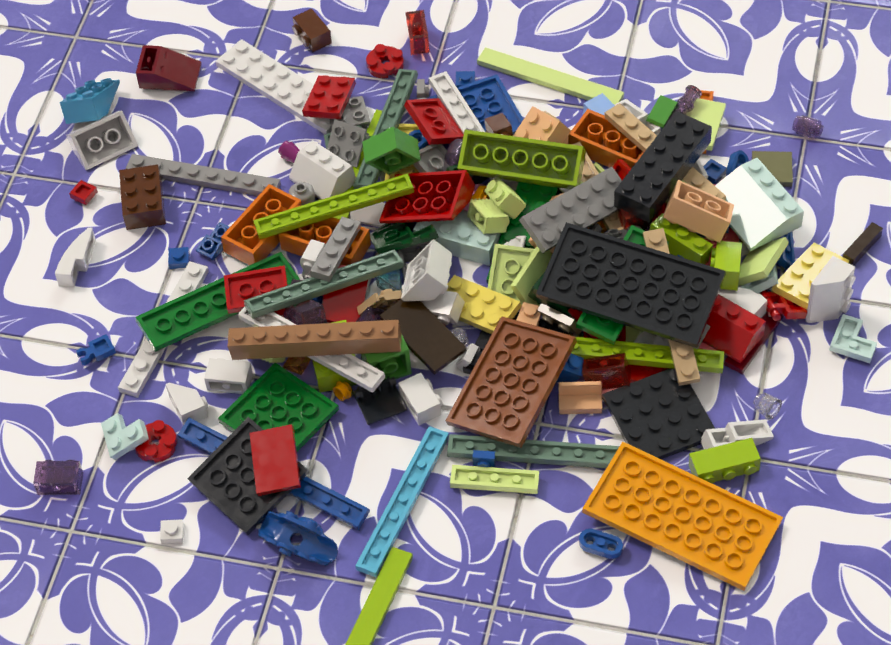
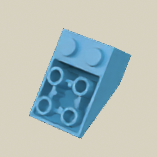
M106 78L100 82L90 80L85 82L84 86L76 88L74 93L67 94L66 98L59 102L66 124L98 121L107 115L119 87L120 79L112 80L111 78Z

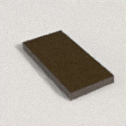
M401 299L379 315L381 321L399 320L401 333L408 348L434 375L466 352L467 347L421 301H403Z

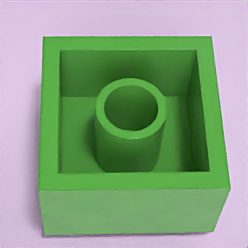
M395 127L387 128L386 131L373 135L362 142L365 163L388 175L421 161L418 139Z
M403 336L401 352L362 354V361L385 373L384 379L387 376H390V378L394 376L396 380L412 374L409 348Z

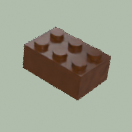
M158 164L119 170L122 214L126 230L165 225L162 179Z

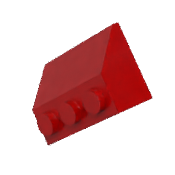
M718 294L707 325L711 327L702 342L718 351H724V355L741 363L764 336L766 321Z

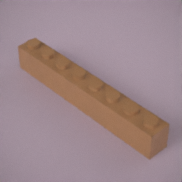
M399 320L229 328L227 347L232 360L401 352L402 333Z

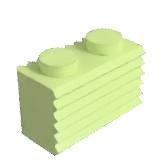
M495 177L494 180L488 183L484 192L500 210L512 219H515L526 207V203L499 177Z
M479 198L478 200H470L468 218L473 221L474 225L483 234L506 232L509 225V216L500 210L491 199L481 200Z

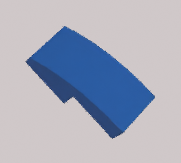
M219 222L210 236L205 235L195 251L211 260L215 259L223 251L221 236L230 227Z

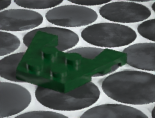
M412 222L386 223L370 233V240L378 255L394 249L397 251L439 238L432 224L412 233L407 225Z

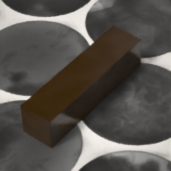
M872 222L843 253V257L849 260V264L855 266L882 236L883 228Z

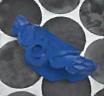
M270 511L259 529L258 536L280 548L279 552L285 556L291 557L293 554L321 565L331 564L337 558L339 551L337 544L333 539L324 534L320 524L312 518L299 517L290 511H287L286 514ZM296 533L303 536V540L299 545L291 543V537Z

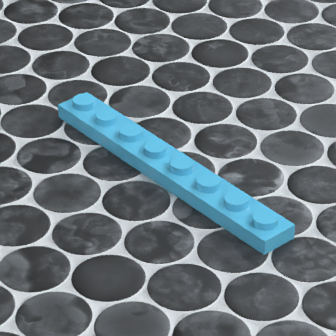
M428 427L355 565L357 571L373 577L378 576L449 439L448 432Z

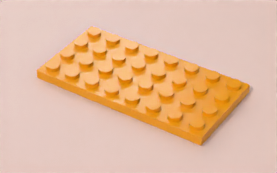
M625 442L621 443L582 508V513L745 591L783 519L778 514Z

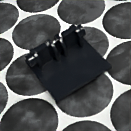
M387 376L373 393L363 387H357V390L352 392L368 425L407 411V407L396 387L397 383L394 376L391 378Z

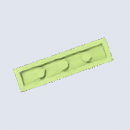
M452 465L450 488L538 494L540 474L539 471Z

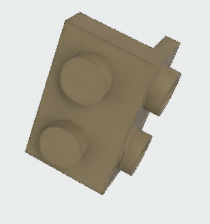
M540 304L537 311L542 315L541 319L550 325L553 323L558 325V328L566 333L572 332L578 336L580 335L582 330L576 328L577 321L549 306Z

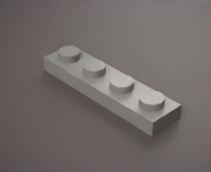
M345 217L340 219L311 268L310 277L330 282L361 229L360 221Z

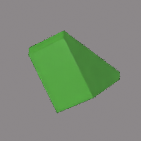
M660 95L646 121L664 128L675 112H680L678 102Z

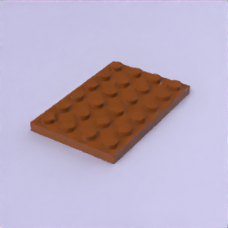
M502 316L445 420L447 425L522 448L577 343L576 337Z

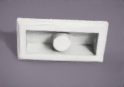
M381 202L350 212L349 219L360 221L362 224L381 227L384 224H381L379 220L385 203Z

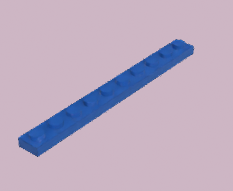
M191 418L187 419L178 433L180 439L210 454L228 438ZM305 477L300 482L301 488L293 489L289 493L358 530L370 513L369 508L308 477Z

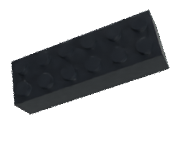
M676 111L615 189L614 207L650 223L670 197L677 181L683 180L711 143L712 126Z

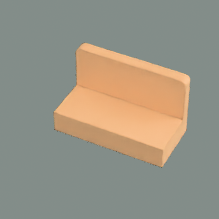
M601 381L558 383L559 415L602 413Z

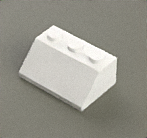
M117 111L66 135L73 152L85 170L138 146L123 111Z
M313 140L298 152L289 175V179L294 183L306 182L312 185L315 197L319 200L344 193L356 180L352 165Z
M433 239L407 265L401 299L403 301L434 300L438 295H443L448 289L447 283L450 277L452 253Z
M835 256L831 257L811 283L806 322L815 323L838 319L843 312L846 313L851 306L849 300L853 294V289L851 288L856 279L854 276L855 267Z

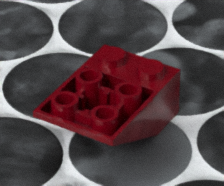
M143 45L136 69L139 88L195 91L202 63L199 60L163 46Z

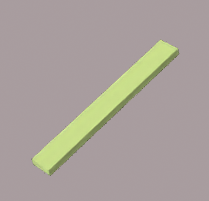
M486 47L477 59L478 65L588 101L602 93L614 105L621 102L624 98V92Z

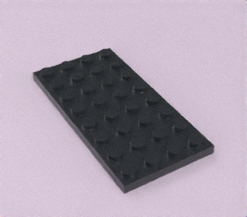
M566 222L536 292V297L698 348L726 271Z

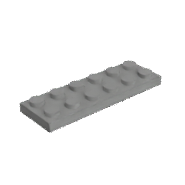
M610 167L522 216L519 221L540 251L545 253L557 245L566 222L588 228L620 210L614 207V191L622 180L613 167Z

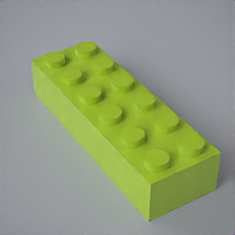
M465 129L458 170H467L469 175L489 178L499 177L503 180L572 189L581 183L586 150L583 146Z

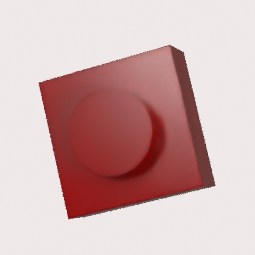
M80 180L70 191L69 195L71 199L87 205L98 193L97 187Z

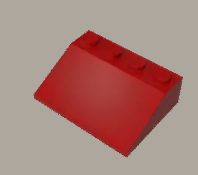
M467 170L408 173L414 193L386 201L379 222L384 224L454 220L470 202L475 184ZM395 174L394 177L401 176L404 174Z

